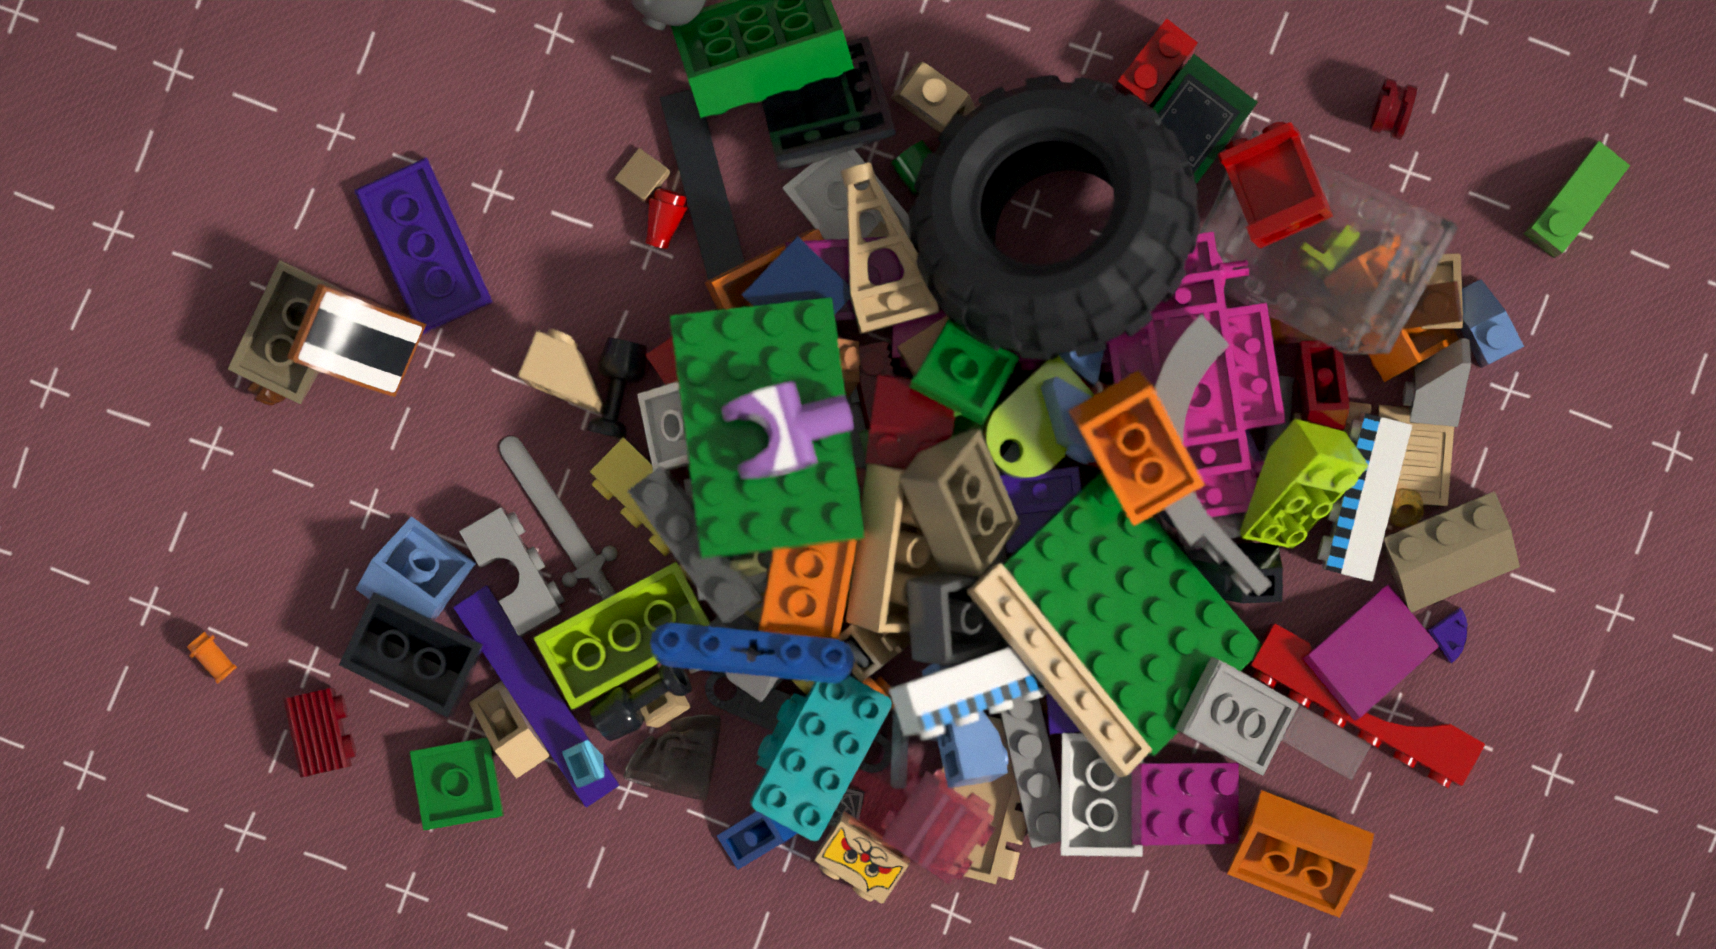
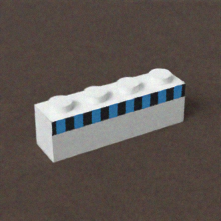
M1362 412L1359 420L1352 419L1348 436L1369 466L1358 477L1357 483L1352 488L1346 490L1328 513L1327 520L1333 521L1330 536L1323 535L1317 559L1323 560V569L1373 581L1412 428L1411 424Z
M1011 645L889 689L904 736L920 733L922 740L944 733L943 724L954 721L956 727L977 721L979 720L977 712L988 708L990 714L1012 708L1014 707L1012 703L1014 698L1023 696L1024 702L1047 695L1046 688Z

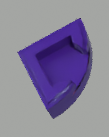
M1461 607L1426 630L1439 645L1438 648L1449 663L1454 662L1460 656L1467 639V619Z

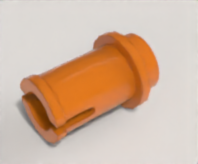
M203 632L187 646L191 652L189 657L191 659L196 657L218 684L232 673L237 666L227 658L213 641L216 637L214 635L209 637L206 632Z

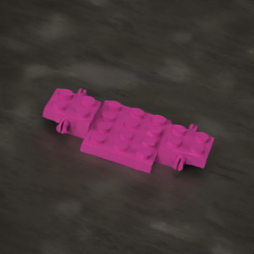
M1214 231L1198 234L1196 249L1193 254H1188V259L1185 262L1184 269L1187 274L1171 300H1168L1167 303L1161 301L1152 310V321L1131 337L1124 333L1108 341L1114 383L1140 370L1154 389L1162 367L1173 347L1186 329L1201 314L1229 343V347L1211 364L1198 383L1188 406L1183 432V445L1205 484L1194 492L1211 518L1246 513L1257 478L1260 476L1265 460L1254 462L1248 450L1245 430L1286 423L1267 303L1226 309L1224 297L1225 279L1249 276V269H1237L1248 267L1247 259L1223 263L1216 249Z

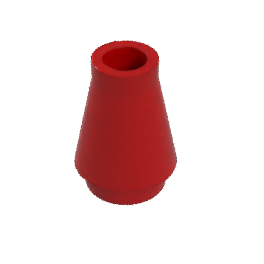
M656 188L654 196H649L646 244L668 249L669 243L688 208L684 205L687 196L662 188Z

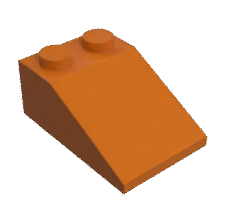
M1140 370L1068 410L1086 446L1133 526L1205 485L1153 386Z

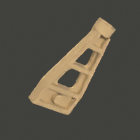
M865 163L842 170L841 175L847 192L850 300L860 334L938 313L937 302L928 290L916 266L918 253L879 186L872 163ZM868 183V187L865 190L855 188V186ZM878 210L888 229V236L872 242H865L861 234L860 215L865 211ZM888 248L897 255L904 268V276L901 280L875 286L868 279V257L875 250Z

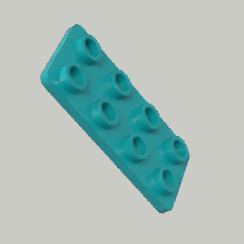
M851 676L838 683L815 681L806 698L794 693L792 698L787 699L780 707L777 714L779 722L772 735H767L759 746L757 754L760 757L756 764L766 769V772L750 800L751 807L811 841L818 840L822 836L891 709L892 702L890 698Z

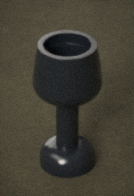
M612 337L607 338L598 362V370L602 376L611 380L602 417L593 418L587 426V431L617 438L624 437L626 439L627 429L622 422L618 421L626 382L638 383L645 375L646 345Z
M661 664L659 668L660 678L634 695L622 687L611 689L590 708L591 718L598 731L609 741L624 737L637 731L642 726L644 717L640 709L667 692L674 696H685L690 693L692 687L684 669Z

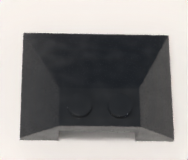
M868 36L846 41L854 69L845 71L835 78H824L805 84L798 90H787L768 96L761 101L778 171L788 168H799L805 164L818 162L896 135Z

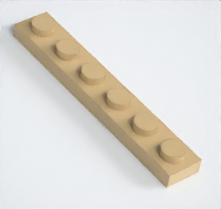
M1001 563L993 565L967 591L968 594L1118 778L1127 776L1152 750L1151 747Z

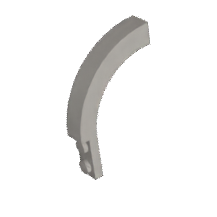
M1202 314L1186 329L1173 347L1162 367L1154 389L1182 443L1185 418L1193 393L1211 364L1229 347V343ZM1195 492L1188 494L1165 508L1173 524L1190 546L1204 536L1208 542L1202 547L1218 564L1224 560L1227 561L1236 571L1230 577L1246 595L1252 590L1257 595H1260L1271 585L1212 520L1198 500Z

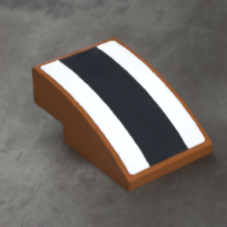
M319 283L287 358L341 380L396 397L426 324L406 313L381 306L369 299Z

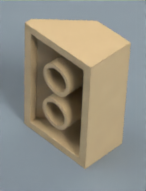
M549 328L547 335L537 331L518 377L532 388L603 415L605 405L586 360L577 349L578 344L572 340V337Z

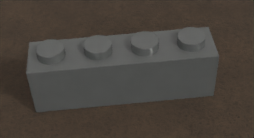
M664 467L657 468L628 490L631 497L723 623H732L763 599L741 570L733 571L730 564L732 561H735L732 556L700 558L694 504L669 469Z

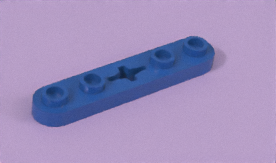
M665 623L659 626L651 637L652 655L656 661L668 667L826 683H838L847 679L854 667V656L850 646L837 639L680 623ZM754 644L757 645L758 652L764 654L757 655L755 661H747V654L740 652L748 651L749 645Z

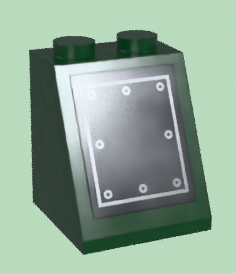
M1193 54L1153 107V110L1157 112L1159 119L1166 128L1174 132L1187 157L1195 183L1197 184L1216 160L1218 154L1222 152L1251 114L1258 102L1197 55Z

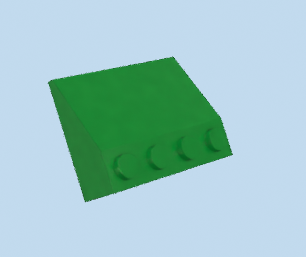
M726 0L702 8L700 13L687 24L681 26L670 25L701 118L709 115H720L731 108L746 103H757L763 101L768 96L787 90H798L805 84L824 78H835L845 71L854 69L845 35L831 0Z

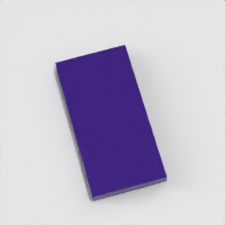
M427 157L354 190L411 316L426 324L422 335L493 303Z

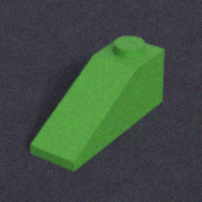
M1598 141L1523 234L1553 258L1561 255L1588 223L1630 165L1602 142Z

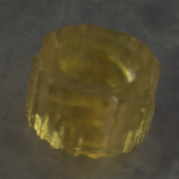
M1397 489L1389 515L1391 523L1401 528H1408L1421 521L1424 512L1421 495L1415 490ZM1405 504L1413 505V508L1409 511L1397 510Z

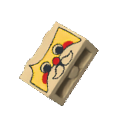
M844 811L819 847L815 861L820 864L819 868L829 877L836 880L841 877L852 884L855 893L867 901L875 899L883 904L909 866L911 854Z

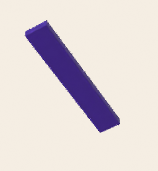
M486 585L453 607L474 640L484 644L482 652L584 806L587 808L620 786L604 761L603 778L583 787H576L562 751L587 740L591 742V740L524 639L518 636L489 586Z

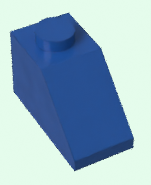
M755 811L717 835V838L738 870L798 833Z

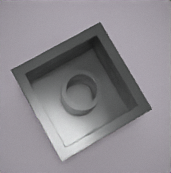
M938 571L906 580L912 660L949 666L1004 649V636L967 592L981 577L947 574Z

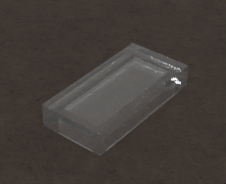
M1299 706L1281 740L1349 780L1353 779L1371 747L1370 744L1303 706Z

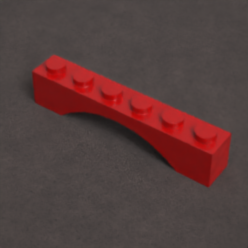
M1275 623L1269 626L1260 642L1262 646L1259 652L1247 665L1255 670L1253 678L1271 688H1274L1276 683L1290 690L1287 697L1306 708H1309L1311 703L1325 710L1323 718L1341 728H1344L1345 724L1348 723L1359 729L1360 732L1357 737L1373 747L1379 748L1380 744L1383 743L1394 749L1395 752L1392 757L1413 769L1416 763L1430 770L1427 777L1447 789L1451 783L1463 786L1484 749L1485 743L1452 724L1426 727L1404 726L1384 721L1368 713L1354 721L1304 661L1303 658L1312 651L1310 643Z

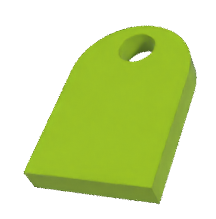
M1059 355L1058 358L1046 360L990 413L983 430L984 441L996 468L1008 476L1031 478L1049 471L1066 455L1067 448L1056 441L1041 390L1045 380L1057 376L1089 396H1094L1092 391ZM1007 439L1016 442L1020 450L1018 459L1013 463L1005 461L1000 455V446Z

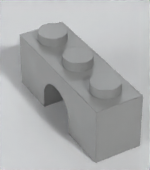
M501 507L459 531L480 567H485L498 559H508L517 567L519 571V584L516 590L499 602L518 636L523 637L564 613L560 604L565 602V599L554 581L547 584L540 570L546 566L536 548L532 546L527 549L520 535L526 531L514 511L507 514L506 510Z

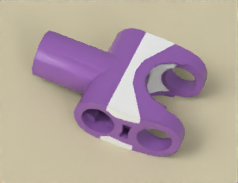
M785 383L758 390L732 401L721 409L725 420L741 418V420L758 422L765 428L769 436V446L763 453L757 455L756 459L738 466L741 478L777 476L812 466L817 463L812 440L853 430L852 416L844 394L801 405L795 383Z

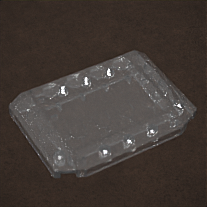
M1254 130L1250 139L1257 137L1263 133ZM1310 158L1333 217L1259 249L1249 237L1246 229L1248 223L1230 178H1228L1198 233L1214 231L1216 249L1223 263L1247 259L1248 267L1237 269L1248 268L1249 276L1225 279L1224 294L1247 306L1267 303L1269 317L1346 355L1390 353L1458 226L1424 208L1410 205Z

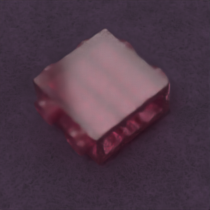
M937 769L934 775L925 771L922 777L915 773L902 792L908 798L898 811L892 807L879 827L885 831L881 839L947 884H950L953 878L961 881L973 863L968 856L977 844L983 848L996 827L990 824L994 816L987 812L991 804L973 792L966 798L954 790V788H948L945 773Z

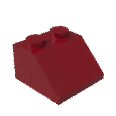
M877 374L865 463L907 469L920 452L952 438L955 411L910 388L913 380L911 378Z

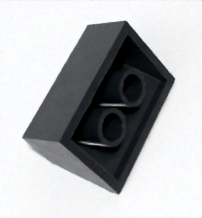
M373 592L339 666L449 718L454 716L471 681L484 644Z

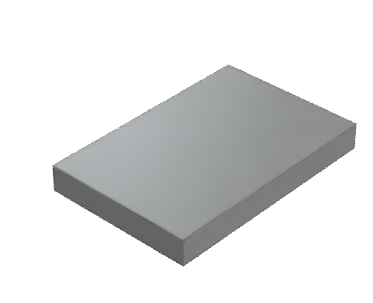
M1211 656L1175 729L1263 776L1299 704Z

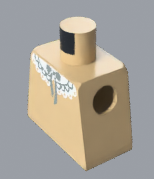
M924 62L915 64L891 96L893 100L940 133L954 119L958 112L965 117L975 109L973 101L966 91Z

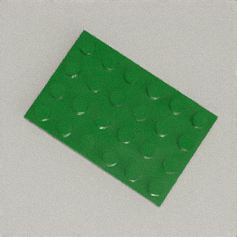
M832 297L671 315L670 327L700 558L707 559L863 540L865 536L850 431L812 440L817 463L812 466L777 476L741 478L738 466L756 459L757 455L763 453L769 446V436L765 428L758 422L741 420V418L725 420L721 410L725 405L748 394L785 383H795L801 405L842 394L845 396Z
M1101 470L1002 563L1003 567L1151 747L1152 750L1147 754L1148 757L1155 756L1179 732L1175 727L1211 656L1241 671L1257 655L1262 646L1260 641L1152 516L1134 526L1132 525Z

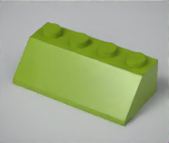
M675 562L538 635L534 640L571 709H577L660 664L655 660L651 651V637L659 626L665 623L708 626L711 622L679 564Z

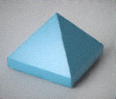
M589 740L562 751L577 788L604 777L603 755Z

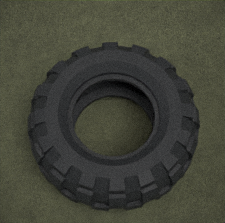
M1055 75L1025 78V86L1005 91L1000 86L979 97L981 105L965 117L958 113L939 134L938 140L941 144L935 153L928 152L914 185L917 198H915V205H911L909 211L910 240L918 253L916 266L933 298L949 319L962 326L973 339L997 351L1000 348L1015 350L1022 358L1054 360V358H1058V353L1075 352L1077 357H1082L1105 350L1106 342L1124 333L1131 337L1152 321L1151 312L1161 301L1167 303L1168 300H1171L1187 274L1184 267L1188 254H1193L1197 246L1200 227L1197 213L1199 194L1192 169L1174 132L1168 130L1159 119L1157 112L1139 98L1130 94L1125 97L1121 93L1115 92L1111 84L1084 77H1075L1073 82H1061L1059 77ZM1067 170L1092 174L1113 187V203L1107 224L1093 243L1079 254L1057 263L1039 265L1016 261L1004 255L996 248L995 235L1002 210L1009 199L1028 182L1045 174Z

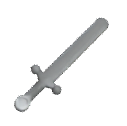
M514 436L505 437L499 445L502 457L577 568L573 573L567 572L563 575V585L572 588L577 584L578 579H589L597 593H600L599 596L602 600L617 594L611 584L608 583L609 581L606 580L607 578L602 571L605 561H613L617 557V549L614 546L608 545L597 556L522 442Z

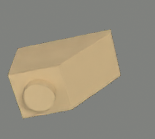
M502 681L469 702L494 751L516 779L550 757L541 739Z

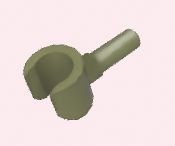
M764 552L741 554L739 560L732 561L730 564L733 571L741 570L748 577L768 571V567H761L757 560V556Z

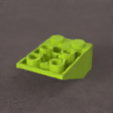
M1294 419L1269 447L1239 533L1240 536L1244 539L1291 549L1303 542L1313 526L1332 510L1335 502L1346 490L1352 488L1357 483L1358 477L1369 466L1347 433Z

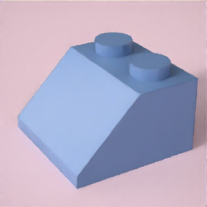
M411 516L371 560L356 590L368 599H371L373 592H376L435 620L473 569L476 562Z

